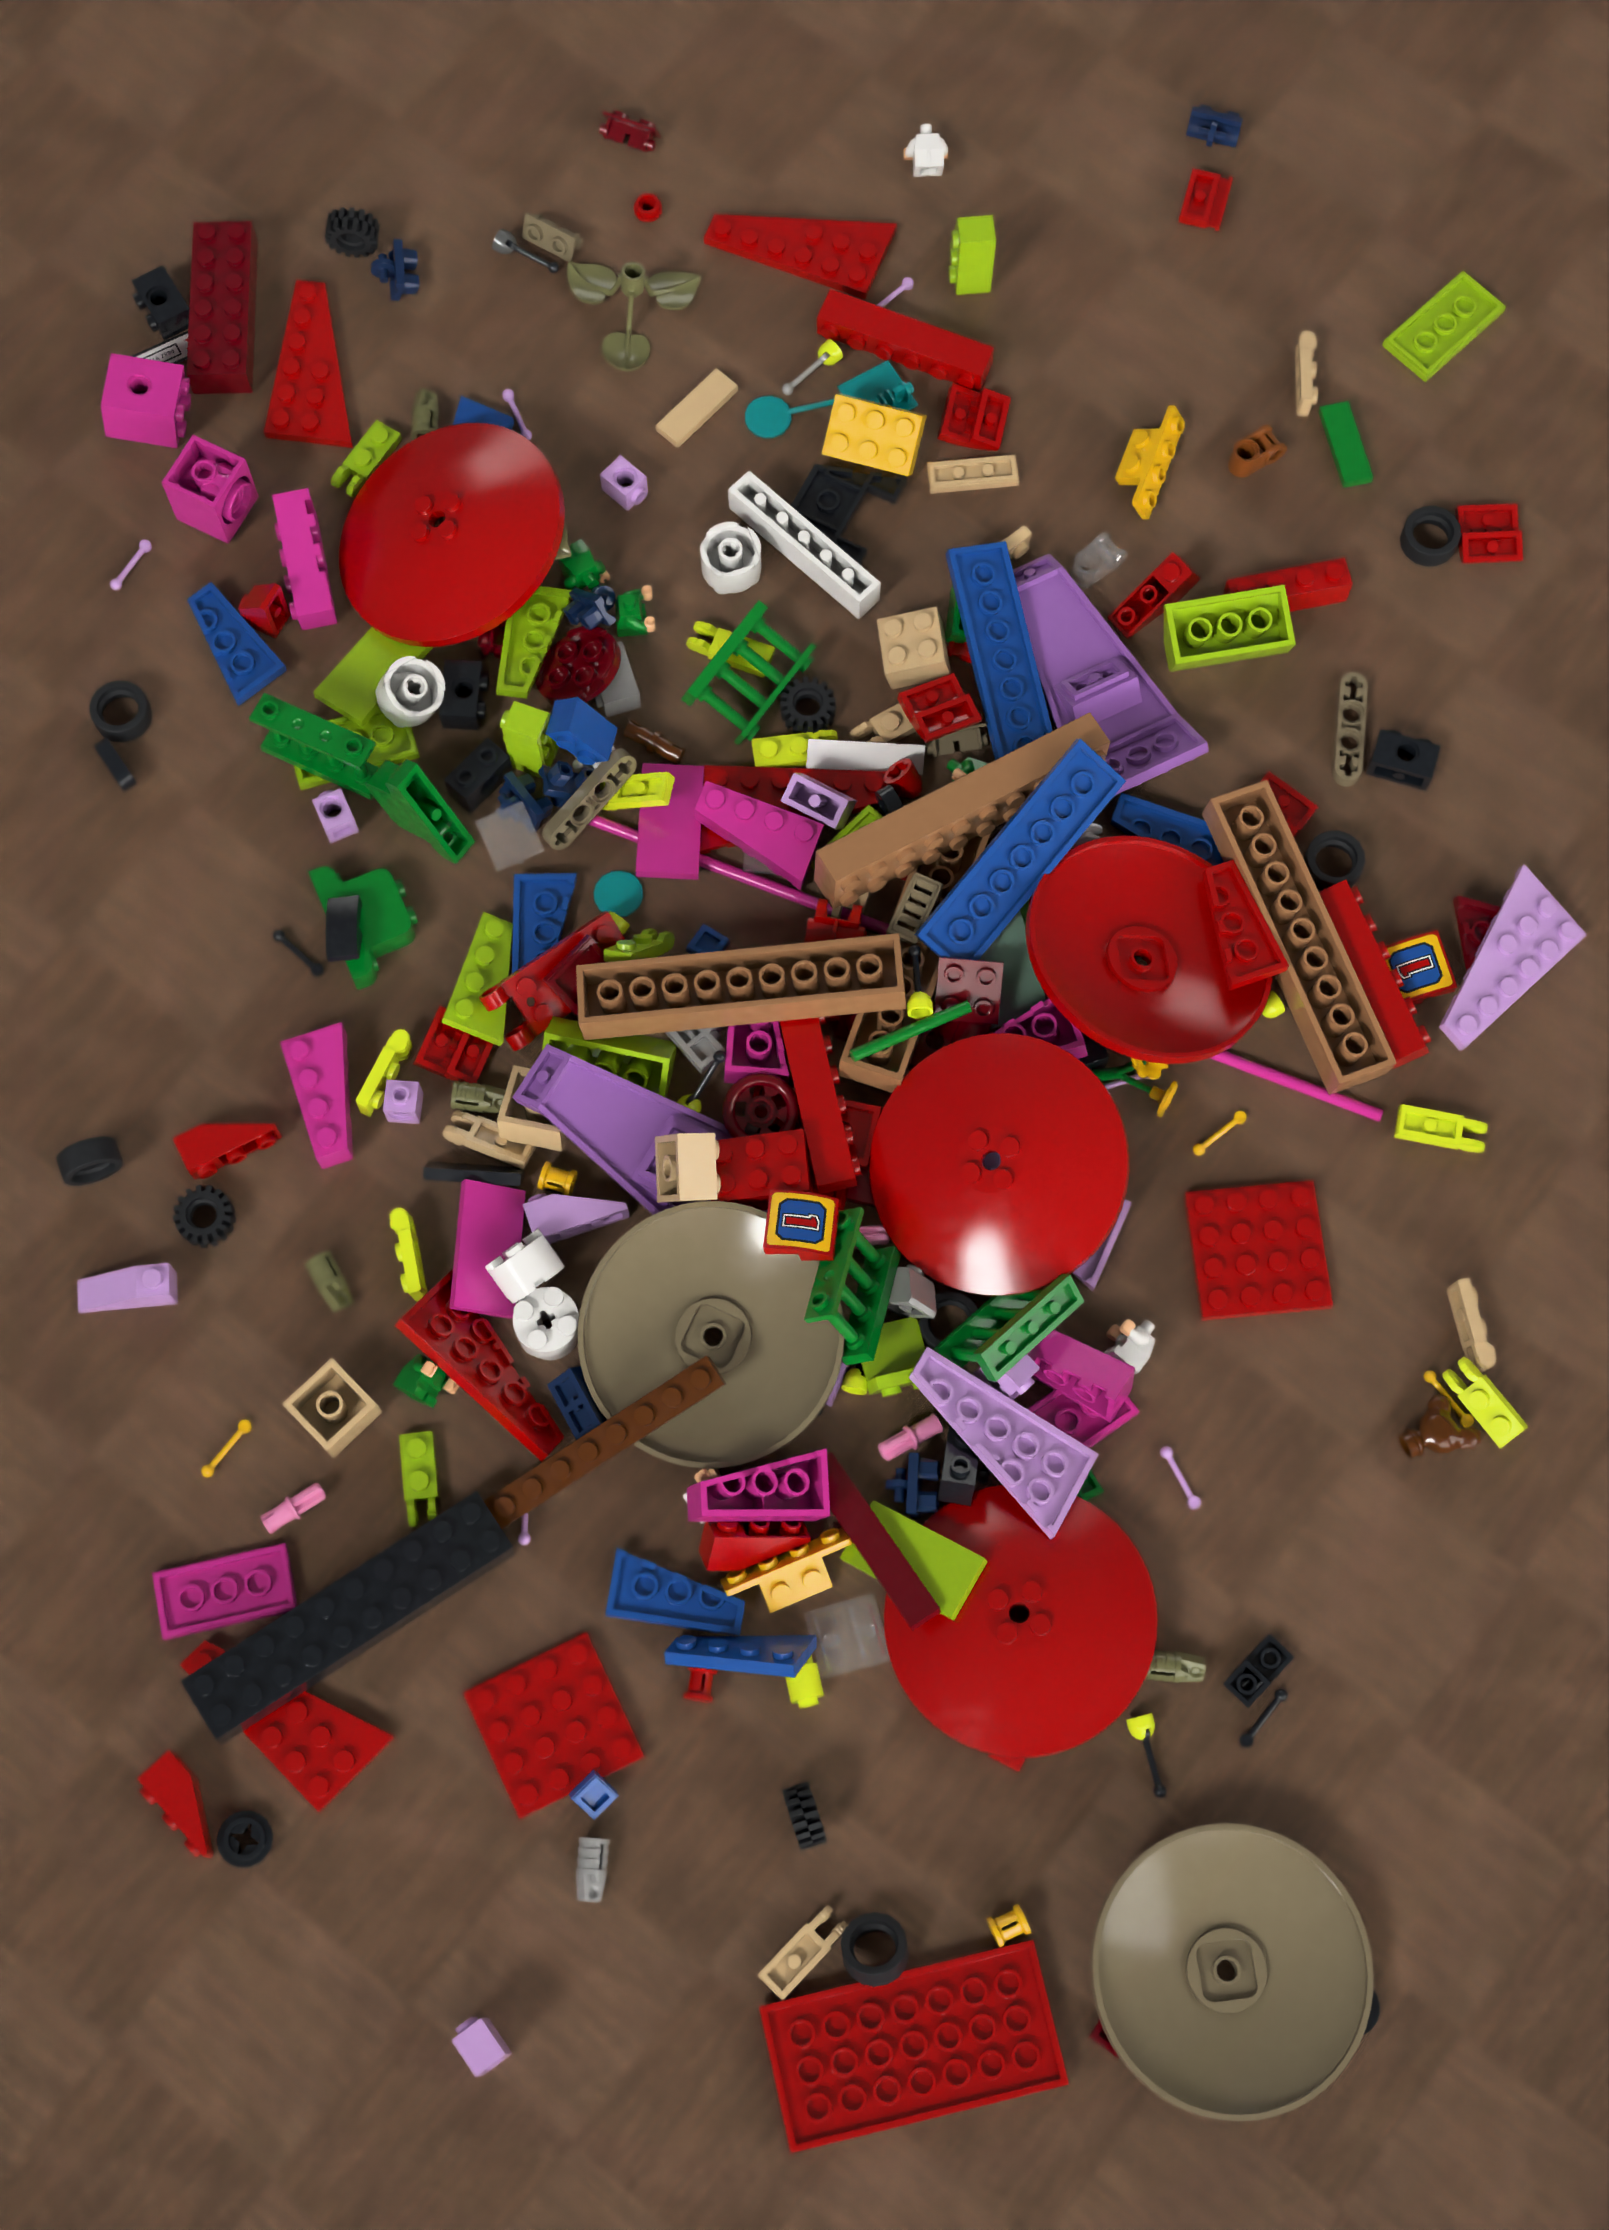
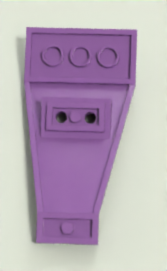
M1050 553L1013 569L1043 693L1054 725L1058 729L1089 712L1092 714L1110 740L1105 762L1126 780L1115 795L1209 752L1207 741L1177 713L1065 568Z
M546 1044L513 1095V1099L518 1104L546 1117L652 1215L678 1205L693 1203H657L656 1136L677 1133H715V1140L732 1138L724 1124L549 1044Z

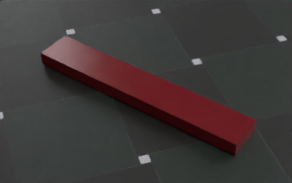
M831 1451L827 1454L830 1511L913 1631L941 1613V1610Z

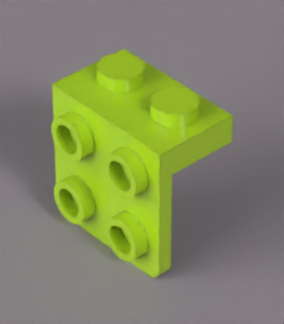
M908 1317L883 1323L874 1361L861 1363L869 1395L881 1393L882 1397H889L902 1393L901 1388L913 1385L914 1390H918L916 1385L909 1379L912 1370L925 1350L916 1318Z

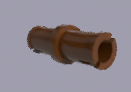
M634 719L629 721L623 733V737L629 738L645 747L646 752L650 754L656 753L675 765L681 762L686 752V747H682L663 736V732L659 730L653 731Z

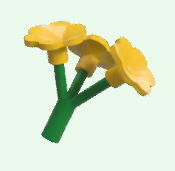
M1131 1058V1061L1123 1066L1093 1069L1092 1071L1101 1081L1121 1079L1149 1093L1150 1098L1158 1101L1157 1116L1160 1118L1170 1105L1178 1087V1082L1174 1080L1165 1090L1155 1085L1152 1088L1126 1075L1127 1072L1135 1069L1141 1078L1148 1077L1151 1080H1156L1161 1076V1070L1168 1068V1064L1153 1063Z

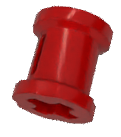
M688 1667L690 1677L687 1692L683 1693V1699L701 1703H713L711 1689L713 1676L718 1673V1670Z

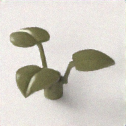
M569 261L567 266L568 285L573 295L581 302L594 305L600 304L605 300L606 295L613 296L620 285L622 292L628 297L626 334L621 332L610 333L603 339L601 344V353L604 359L616 369L623 371L639 369L647 362L650 355L648 339L639 334L631 335L634 298L642 294L645 287L650 297L656 296V302L662 308L681 310L691 304L701 282V275L687 272H660L649 278L645 276L644 267L637 262L624 264L621 273L618 274V279L611 269L602 265L579 264Z

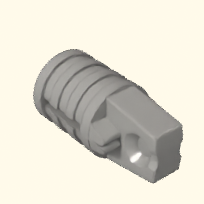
M579 1837L576 1868L577 1900L601 1902L607 1875L610 1839Z

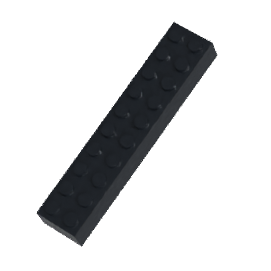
M476 1491L180 1682L216 1741L223 1745L514 1556V1548Z

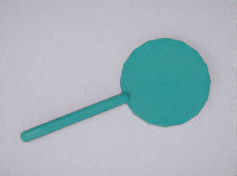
M762 396L754 399L748 405L745 411V424L749 431L758 437L775 438L782 435L789 428L791 414L833 405L834 399L789 408L787 403L780 398Z
M613 871L602 876L596 883L593 892L595 904L601 912L611 911L620 917H627L634 913L640 907L643 899V889L639 880L631 873L624 871Z

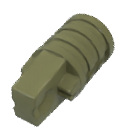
M421 388L415 396L412 410V440L438 429L439 425L437 394Z
M455 1080L451 1096V1109L477 1111L478 1113H499L506 1090L487 1084L481 1085Z
M331 1251L319 1253L304 1264L319 1294H321L333 1312L345 1310L354 1303L346 1279L341 1274V1270L337 1266L335 1259H333Z
M1155 1649L1154 1657L1145 1680L1172 1681L1174 1683L1203 1682L1206 1671L1205 1658L1178 1651L1170 1652Z

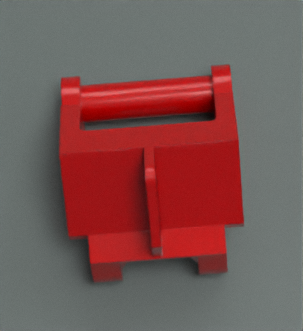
M819 898L815 917L808 918L804 943L866 937L867 931H865V927H861L863 906L853 904L848 919L842 920L827 917L828 900Z

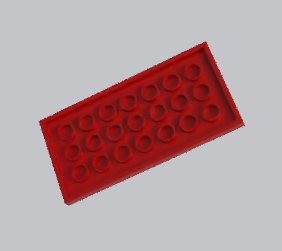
M1034 1940L906 1970L887 1985L873 1987L857 1982L759 2006L790 2153L1069 2085Z

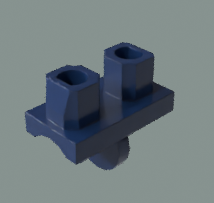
M1200 104L1199 107L1193 106L1186 136L1206 140V146L1212 147L1214 142L1236 148L1243 118L1239 117V113L1232 111L1226 113L1213 111L1211 106Z
M394 238L393 250L388 253V259L386 254L381 253L378 255V259L371 263L372 275L380 278L381 283L389 281L390 300L399 301L402 294H417L419 275L404 272V269H416L418 261L417 250L403 248L402 239Z
M598 585L594 587L591 593L578 588H574L569 592L573 601L563 609V612L571 624L578 625L581 622L586 629L592 630L600 623L611 626L616 621L614 616L607 613L614 606L616 600L615 592L611 587Z
M558 760L553 767L542 765L538 772L543 779L544 795L550 796L552 804L555 807L561 808L591 775L594 768L584 767L580 773H575L568 762Z
M512 771L504 774L505 783L500 788V795L497 798L501 803L497 810L498 815L502 819L512 817L515 822L521 820L530 833L537 831L541 820L551 814L553 804L544 795L535 800L530 794L534 793L536 785L529 773L518 777Z
M909 1452L908 1480H905L906 1469L896 1468L895 1479L886 1480L885 1488L895 1491L894 1502L898 1503L904 1502V1493L907 1491L906 1513L910 1514L911 1519H921V1514L938 1512V1493L923 1492L922 1483L923 1480L939 1481L941 1466L937 1460L922 1458L920 1453Z

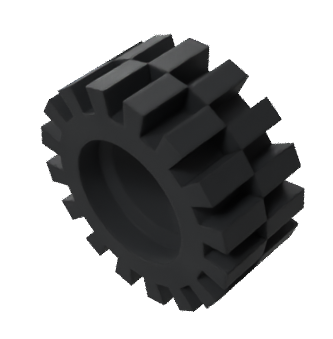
M340 207V210L335 208L332 210V213L328 214L325 242L329 244L328 247L331 250L336 248V253L341 254L344 252L346 257H350V254H354L355 258H360V254L368 257L369 253L373 254L377 250L380 230L377 218H373V214L370 212L364 214L365 210L363 209L355 211V207H350L349 210H346L345 207Z
M808 676L803 677L802 683H799L797 678L793 680V686L788 684L785 687V693L782 692L780 701L782 722L785 721V727L788 730L792 727L793 734H798L799 731L815 733L819 730H827V725L831 726L836 710V700L833 697L834 692L832 688L828 689V684L825 681L820 685L819 678L813 677L812 682H808ZM802 699H814L819 703L820 709L816 714L807 716L800 714L796 709V705Z
M197 1185L195 1191L189 1188L185 1190L187 1193L185 1197L180 1195L177 1198L179 1205L174 1204L173 1211L175 1215H172L173 1221L176 1224L177 1231L191 1245L197 1247V1244H199L202 1248H208V1244H212L215 1247L219 1245L218 1240L222 1239L225 1241L228 1239L226 1236L227 1232H233L234 1227L232 1223H236L235 1209L220 1189L217 1188L215 1190L210 1185H207L206 1188H203L202 1185ZM203 1205L214 1207L216 1219L210 1226L201 1228L193 1224L192 1217L197 1208Z
M808 1781L781 1789L800 1850L826 1843V1835Z

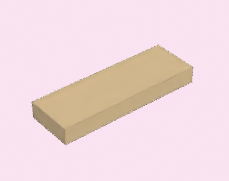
M716 368L656 424V431L675 447L679 448L738 392V385Z
M1015 454L927 462L926 466L930 494L1019 485Z

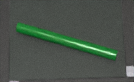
M967 1000L855 1047L849 1050L850 1056L856 1062L971 1013V1006Z

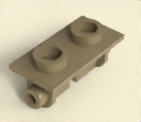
M526 212L522 238L568 262L572 261L574 249L579 250L583 244L580 234L577 232L573 233L564 227L561 229L557 228L558 224L544 218L539 213L535 215Z
M986 723L975 724L925 743L926 755L937 757L955 753L954 741L959 742L960 752L981 750L982 746L988 745L986 733H980V728L986 727Z

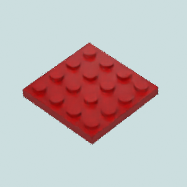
M1314 1180L1185 1192L1184 1203L1201 1321L1323 1310L1333 1307Z
M587 1632L463 1692L520 1820L568 1797L569 1793L593 1769L600 1776L606 1778L645 1758Z

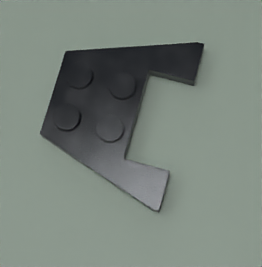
M815 464L791 506L858 564L862 565L867 556V549L842 538L844 532L867 493L896 505L907 485L908 478L897 475L896 478L885 477L879 472H870V474L853 472V469Z

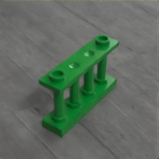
M760 600L757 601L681 698L688 706H691L696 699L700 702L704 700L739 728L741 733L734 740V743L737 745L745 738L751 741L761 728L757 722L798 670L803 673L814 660L810 654L816 648L811 643L802 653L765 623L766 619L762 615L768 607ZM749 631H752L754 634L758 632L795 662L786 675H783L747 645L749 642L744 638ZM732 653L737 657L738 655L742 656L777 685L768 698L729 668L731 665L726 661ZM714 676L719 680L722 677L759 707V710L750 721L711 691L713 688L709 685V682Z
M263 693L249 717L251 722L269 729L260 745L262 752L371 800L373 798L365 783L379 768L366 762L376 746L374 741L267 693Z
M862 1207L839 1211L834 1260L820 1261L804 1317L807 1323L828 1320L844 1337L845 1344L842 1362L845 1365L874 1361L901 1253L895 1246L875 1249L859 1231L864 1214ZM855 1246L865 1257L863 1269L852 1257ZM847 1273L858 1283L856 1295L845 1284ZM840 1300L851 1310L849 1322L838 1312Z
M1061 1274L1045 1289L1018 1295L992 1296L933 1350L961 1368L969 1361L978 1362L987 1380L997 1382L1085 1301L1070 1274Z

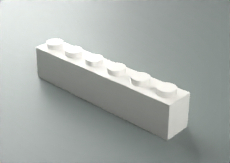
M751 471L744 474L728 489L729 508L856 618L860 619L880 600L881 582Z

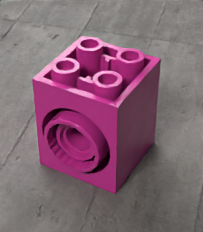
M111 353L101 400L105 436L178 448L179 438H184L186 434L187 421L184 419L185 411L189 412L191 407V394H189L190 378L185 377L184 365Z
M192 435L161 482L177 520L228 544L259 497L245 458L195 435Z

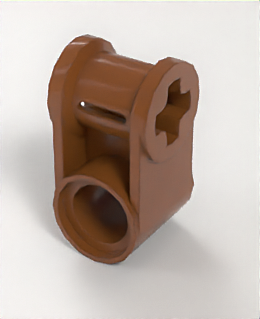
M1269 424L1261 426L1255 432L1235 443L1228 462V469L1234 476L1239 478L1248 477L1266 465L1276 462L1286 453L1287 446L1277 440L1272 433L1273 428Z

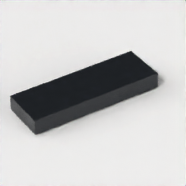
M428 1161L423 1167V1179L433 1181L461 1182L468 1179L495 1185L519 1186L525 1176V1168L520 1169L508 1166Z

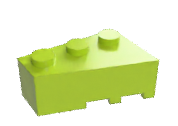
M993 215L959 217L956 220L955 228L951 231V265L948 266L949 283L955 284L956 295L991 292L996 247Z
M513 701L510 710L504 711L500 721L503 741L507 748L506 754L510 756L512 768L542 778L539 775V769L542 765L551 767L559 750L556 741L545 734L551 714L517 701Z

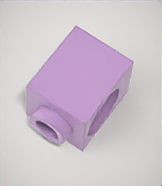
M621 455L600 474L602 490L627 511L635 504H640L647 496V476ZM624 483H630V484H632V485L627 486V487L621 486V485L624 484Z
M341 788L335 791H324L318 798L312 800L330 844L359 832ZM333 810L341 811L340 814L335 817L328 816V814Z
M386 1080L383 1112L388 1122L420 1124L424 1093L419 1082Z

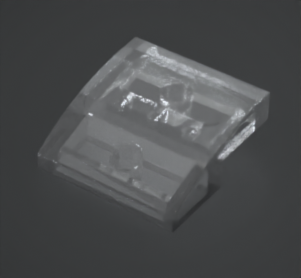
M874 1594L849 1599L804 1613L809 1635H816L817 1648L814 1654L821 1679H830L848 1672L863 1670L891 1661Z

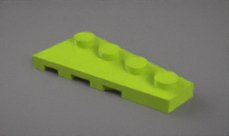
M539 586L530 599L506 620L496 695L528 698L565 614L563 609L570 603L571 596L569 592L572 590Z
M483 912L441 1023L501 1047L504 1041L507 1002L497 1009L488 1012L480 1001L479 996L509 976L513 923Z

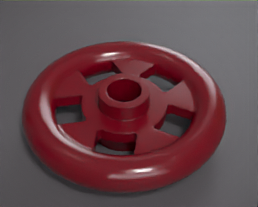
M754 1073L739 1079L728 1090L723 1101L722 1117L726 1130L732 1138L751 1136L744 1132L748 1123L760 1128L759 1134L773 1133L768 1126L775 1121L776 1117L784 1123L778 1132L795 1130L799 1122L800 1109L797 1096L787 1082L772 1074ZM763 1086L765 1095L751 1098L749 1088ZM777 1094H780L786 1103V1106L777 1110L776 1104L771 1099ZM737 1102L747 1103L744 1117L735 1116ZM758 1106H764L767 1109L765 1117L759 1118L755 1115V1109Z

